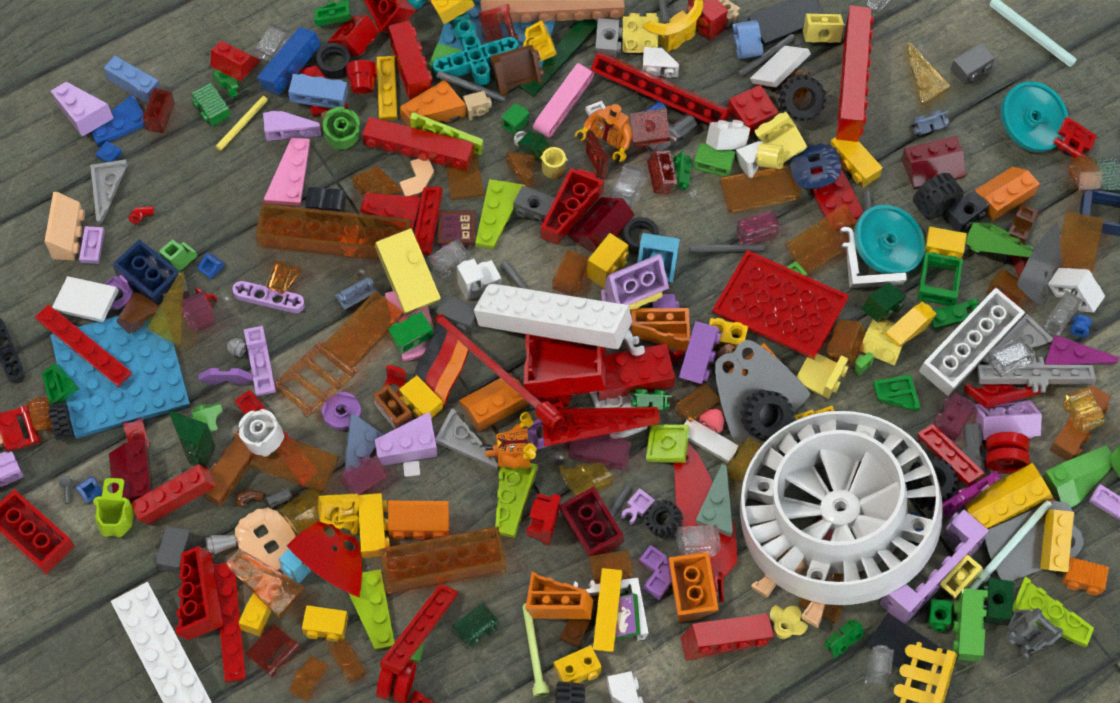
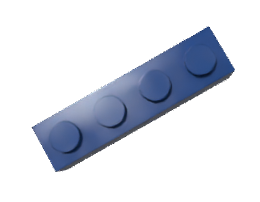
M299 27L257 77L264 90L278 95L282 93L291 82L293 74H297L322 45L314 31Z

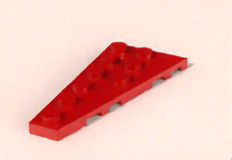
M658 407L558 409L562 413L564 421L555 430L548 428L542 423L543 442L545 447L659 424Z

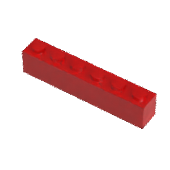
M369 117L362 133L363 144L370 148H379L386 152H395L406 157H415L422 161L429 159L438 165L450 166L457 170L468 171L474 155V143L372 117Z

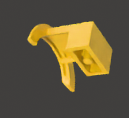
M694 0V6L688 14L682 10L670 18V23L668 24L648 21L642 27L646 31L658 35V43L667 53L672 49L675 50L683 42L694 37L696 22L703 9V0Z

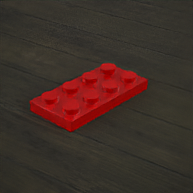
M821 167L811 170V174L823 172ZM842 168L839 178L833 184L810 189L832 234L839 232L843 227H854L857 220L864 213Z

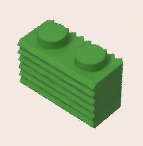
M700 143L693 168L705 173L708 172L729 178L736 152H733L731 149L715 150L706 143Z

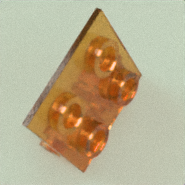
M378 166L351 177L354 188L362 195L366 193L392 195L401 191V188Z

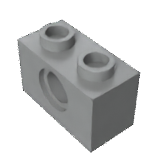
M598 18L595 57L597 53L603 52L616 58L617 53H620L621 42H618V38H622V27H619V20Z

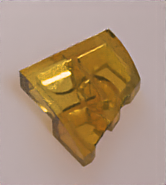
M602 462L591 465L578 464L576 468H565V465L559 466V470L574 497L593 486L597 492L612 486V475Z

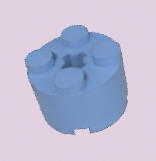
M752 20L732 24L734 44L737 47V58L744 59L763 55L758 21Z

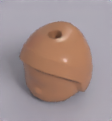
M731 344L724 345L718 351L717 359L725 353H733L736 347ZM725 361L723 365L729 366L733 365V363L731 361Z

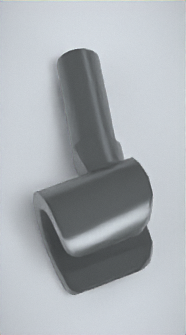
M61 476L59 480V486L65 487V504H70V488L73 485V481L69 476Z

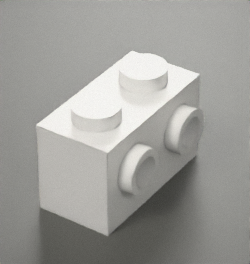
M724 120L710 122L706 144L715 150L745 147L750 128L739 120H733V122Z

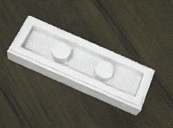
M690 417L684 424L690 427V442L728 464L739 449V446Z

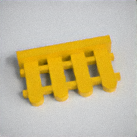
M917 642L916 645H908L905 648V653L912 658L911 665L904 664L899 670L900 674L907 678L905 685L898 684L894 688L895 695L901 697L900 703H906L907 699L918 703H944L957 653L947 650V653L943 654V649L937 648V652L922 648V643ZM918 660L932 663L931 671L917 668ZM938 666H942L941 674L937 673ZM912 680L926 683V691L912 688ZM933 686H937L935 694L931 693Z

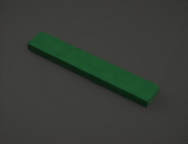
M593 19L578 21L555 46L557 55L544 60L542 66L544 76L541 77L542 83L538 84L537 81H532L519 85V88L534 97L597 29L598 22Z

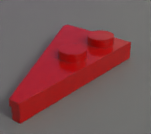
M964 384V392L985 408H992L993 406L1041 394L1040 387H1038L1037 393H1033L1032 387H1028V385H1025V389H1013L1014 386L1009 384H983V388H973L971 384Z

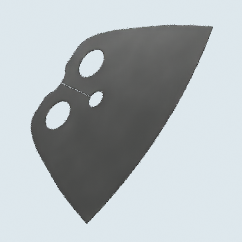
M1057 221L1046 232L1032 252L1017 282L1018 287L1030 299L1040 305L1045 304L1050 296L1051 289L1048 283L1052 279L1053 270L1062 268ZM1044 286H1046L1047 293L1045 297L1042 298L1041 290Z

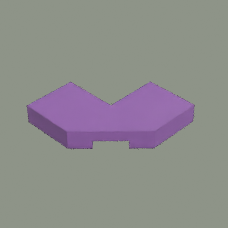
M210 368L200 373L198 380L213 386L224 381L243 386L252 382L254 375L239 368H231L230 371H219V368Z
M650 545L639 559V563L653 572V575L643 586V589L660 600L671 586L668 560L665 554Z

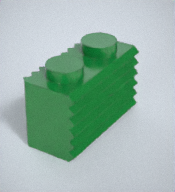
M211 82L192 92L193 99H191V102L195 109L199 108L201 110L200 115L204 122L208 121L211 126H214L230 117L228 106Z

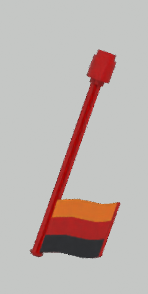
M444 314L437 315L435 319L437 323L429 345L417 364L414 377L417 375L441 399L444 406H446L449 393L463 370L469 351H471L535 408V416L548 428L555 430L562 425L564 417L549 401L540 402L451 324Z

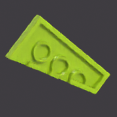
M489 179L475 247L494 250L506 223L511 217L513 203L523 184Z
M530 463V468L512 469L500 467L495 524L496 534L511 538L516 537L538 470L537 464Z

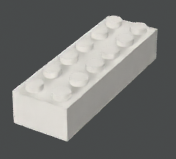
M995 288L929 356L919 372L949 396L1020 321L1025 312Z

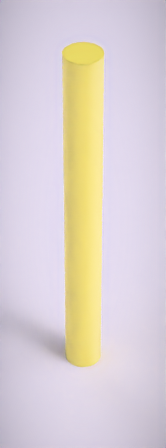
M262 96L216 145V148L221 151L264 106L268 99Z

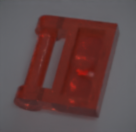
M509 3L478 12L486 43L506 37L519 39L512 23ZM502 12L508 36H503L497 13Z
M273 624L245 654L265 673L273 677L276 674V670L294 651L297 652L301 647ZM284 644L288 645L270 666L266 664Z

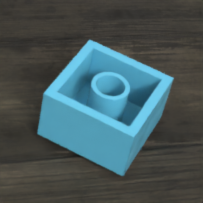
M643 233L637 263L660 254L667 281L673 282L680 239Z

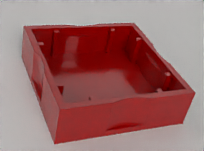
M526 334L525 348L527 358L524 366V387L536 399L606 390V347Z

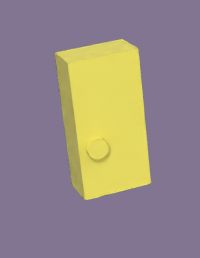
M412 229L375 243V249L404 316L440 301L441 297Z

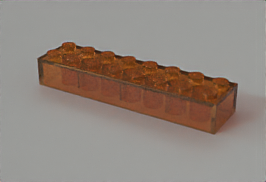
M262 204L255 237L258 247L380 260L375 249V243L411 229V219Z

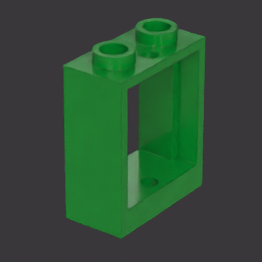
M926 252L922 261L917 300L946 306L955 305L958 298L963 259L956 256L939 255L936 252ZM931 266L954 271L952 290L925 286L927 267Z

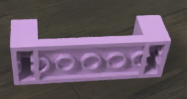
M963 510L960 514L955 513L949 520L950 524L946 527L947 533L945 538L956 547L955 553L952 557L950 555L947 556L942 562L941 568L939 570L935 569L929 575V580L926 584L922 582L915 591L905 584L882 597L880 605L904 624L941 588L940 583L967 554L971 557L982 546L989 530L967 511Z

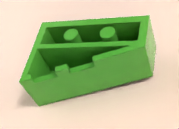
M963 588L956 602H953L952 612L956 614V621H953L952 632L955 633L952 651L959 654L957 660L980 662L984 656V616L986 617L987 610H984V599L988 596L987 590Z

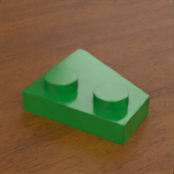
M333 0L325 6L315 9L314 20L316 26H325L351 20L350 0H341L337 3Z
M52 364L42 372L49 405L63 403L79 390L76 383L59 364Z

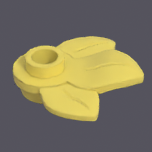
M777 605L772 607L770 620L774 624L773 630L778 638L787 639L791 635H802L808 628L805 622L800 621L801 610L798 606H789L785 610Z

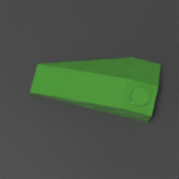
M973 222L965 241L966 244L971 246V250L978 253L985 251L1030 257L1034 251V248L1027 244H1020V239L1011 237V233L992 223Z
M1107 445L1061 463L1045 472L1042 478L1055 501L1069 504L1072 508L1083 500L1113 467L1110 460L1111 451Z

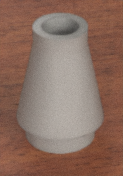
M210 535L209 538H206L207 551L215 555L229 548L236 547L235 536Z

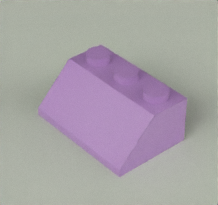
M658 254L608 275L605 288L609 301L611 303L630 305L668 289L669 285L661 255Z
M1031 400L1012 401L1007 404L993 406L992 408H985L981 404H974L976 423L981 424L983 440L999 432L1021 433L1029 439L1034 438V436H1041L1042 414Z

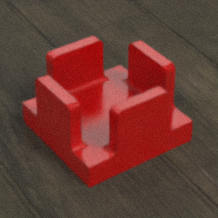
M537 494L530 512L532 522L530 526H527V537L541 540L542 544L550 546L560 512V495L553 494L550 497Z

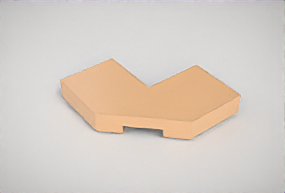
M420 159L410 161L416 177L399 182L404 196L417 197L422 195L423 188L427 187L434 175V169L429 159L427 161Z

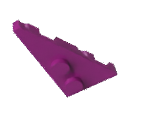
M1054 335L1045 365H1111L1113 363L1116 364L1119 357Z
M998 471L993 472L969 488L961 489L956 493V496L942 503V518H949L1002 477Z

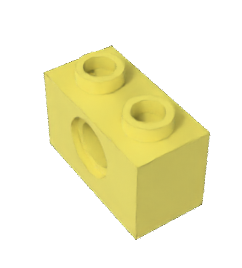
M806 14L803 27L805 42H841L844 27L841 14Z
M966 554L940 583V586L957 600L963 588L967 589L980 575L983 568Z

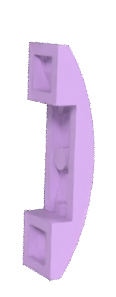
M263 326L244 329L252 374L254 375L253 381L256 396L276 392Z

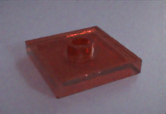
M666 108L630 113L634 146L670 141Z
M593 130L586 132L585 153L598 176L603 180L608 176L609 159Z

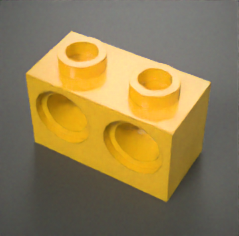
M721 318L710 319L709 325L718 327L722 333L719 344L714 346L715 349L720 350L721 347L727 344L737 347V345L745 341L748 326L739 322H727ZM732 335H738L740 338H734Z

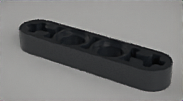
M0 318V339L5 338L8 340L6 345L0 346V361L9 381L20 383L25 378V372L6 325ZM13 354L14 359L12 361H4L6 355ZM15 366L18 376L14 377L11 367Z

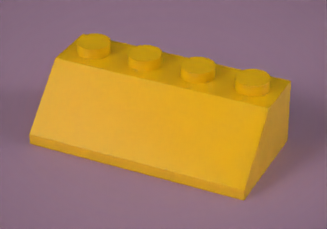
M1031 463L994 483L967 503L965 507L972 517L986 529H990L1022 515L1053 497L1034 464Z

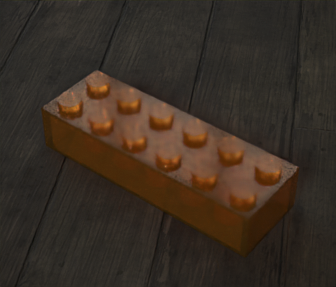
M499 526L379 549L387 594L507 572Z

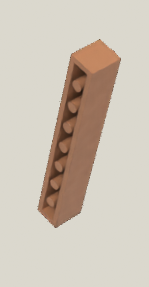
M481 0L482 24L488 25L497 23H529L541 20L547 22L580 21L584 19L598 20V18L617 19L624 16V0Z

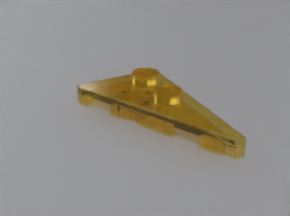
M911 42L908 43L906 47L920 103L924 106L948 91L950 85Z
M179 272L147 327L149 332L179 347L182 345L183 293L185 286L184 273Z

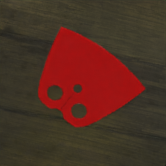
M318 521L299 533L286 545L299 560L317 575L339 589L360 598L362 553L360 543L353 536L344 534L333 524ZM325 526H330L334 530L335 534L333 537L325 534ZM344 541H351L355 549L348 551L344 547ZM332 545L337 547V551L332 550Z

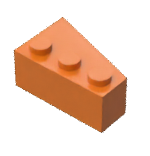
M443 80L400 106V115L408 127H411L410 117L412 112L437 122L443 120L447 122L454 117H465L466 105L450 85Z

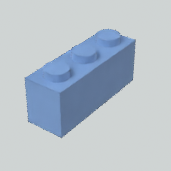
M115 55L104 67L108 81L150 105L161 93L157 79Z
M293 74L288 93L290 102L333 109L345 106L348 88L347 82L342 80Z

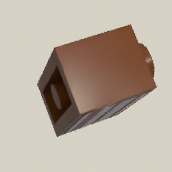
M389 384L373 394L374 405L394 430L412 421V412Z

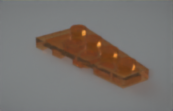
M240 548L227 561V567L279 619L304 592V586Z

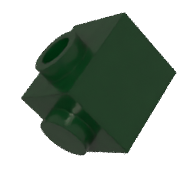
M528 131L518 142L525 157L537 160L540 159L546 149L550 148L543 134Z

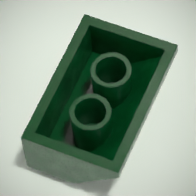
M171 411L169 415L188 462L193 466L199 464L206 467L215 449L208 424Z

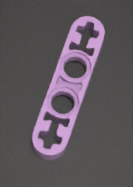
M239 281L233 285L234 297L241 301L291 313H300L305 307L304 299L299 294L245 281ZM242 288L245 289V291H242L241 293L238 292V290H241ZM262 291L265 293L263 298L257 299L254 297L256 292ZM275 296L283 297L280 303L272 301ZM299 301V304H297L296 307L293 306L292 303Z

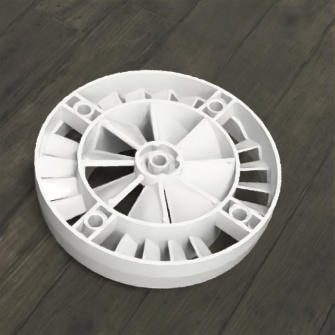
M831 411L810 415L790 423L773 434L760 447L751 460L744 477L740 501V517L745 542L752 558L774 583L798 597L813 602L832 605H852L884 597L908 583L922 570L933 554L939 540L942 527V496L932 463L921 446L909 434L896 425L876 416L851 411ZM877 436L886 439L885 442L882 444L877 441ZM898 445L905 451L895 458L891 451ZM781 450L785 454V456L783 457L781 454L778 453V451ZM915 458L921 467L903 475L900 466ZM859 461H860L861 464H860V466H859V469H858V471H857V474H856V476H855V479H854V481H853V483H852V486H851V488H850V485H851V482H852V480H853L854 474H855V472H856L858 463H859ZM823 462L833 491L829 492L816 471L815 464ZM764 465L776 471L774 479L758 476L757 474ZM929 476L933 484L907 491L905 482ZM791 482L821 500V506L784 497V491ZM768 489V491L762 492L761 490ZM936 496L933 520L908 514L907 498ZM746 499L770 504L759 506H745ZM840 508L845 509L844 511H837ZM821 515L822 517L821 521L803 530H799L789 520ZM774 520V521L767 522V523L760 524V525L753 526V527H750V526H749V525L756 524V523H761V522H766V521ZM829 528L834 530L830 541L822 540ZM921 528L923 531L917 532L915 529ZM850 530L853 531V533H854V535H855V537H856L857 539H855V538L853 537V535H852V533H851ZM779 535V537H777V538H775L774 540L768 542L767 544H765V545H763V546L760 545L761 543H763V542H765V541H767V540H769V539H772V538H774V537H776V536ZM906 540L913 541V542H917V543H920V544H919L918 547H917V546H915L914 544H912V543H910V542H908V541H906ZM896 547H899L909 555L902 562L892 554ZM786 550L789 551V552H788L782 559H780L778 562L775 561V560H776L780 555H782ZM884 560L889 570L882 573L877 564ZM800 562L809 566L806 577L794 572ZM865 570L868 578L860 580L858 571ZM831 573H844V582H829Z

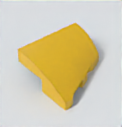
M542 20L526 28V40L523 43V47L532 45L534 50H538L540 61L557 55L548 28Z
M358 494L319 496L318 512L320 522L333 524L338 529L350 530L351 534L356 535L359 525V517L357 515L359 505Z

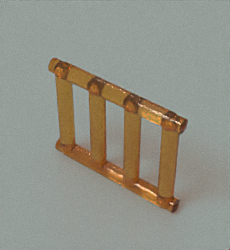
M320 341L274 382L275 391L278 390L304 411V416L308 418L353 378L358 369L355 367L351 368L325 347L324 342ZM318 353H321L344 371L345 374L339 380H336L311 359ZM306 365L328 382L331 387L323 393L301 376L298 371ZM290 378H293L318 399L309 406L283 384Z

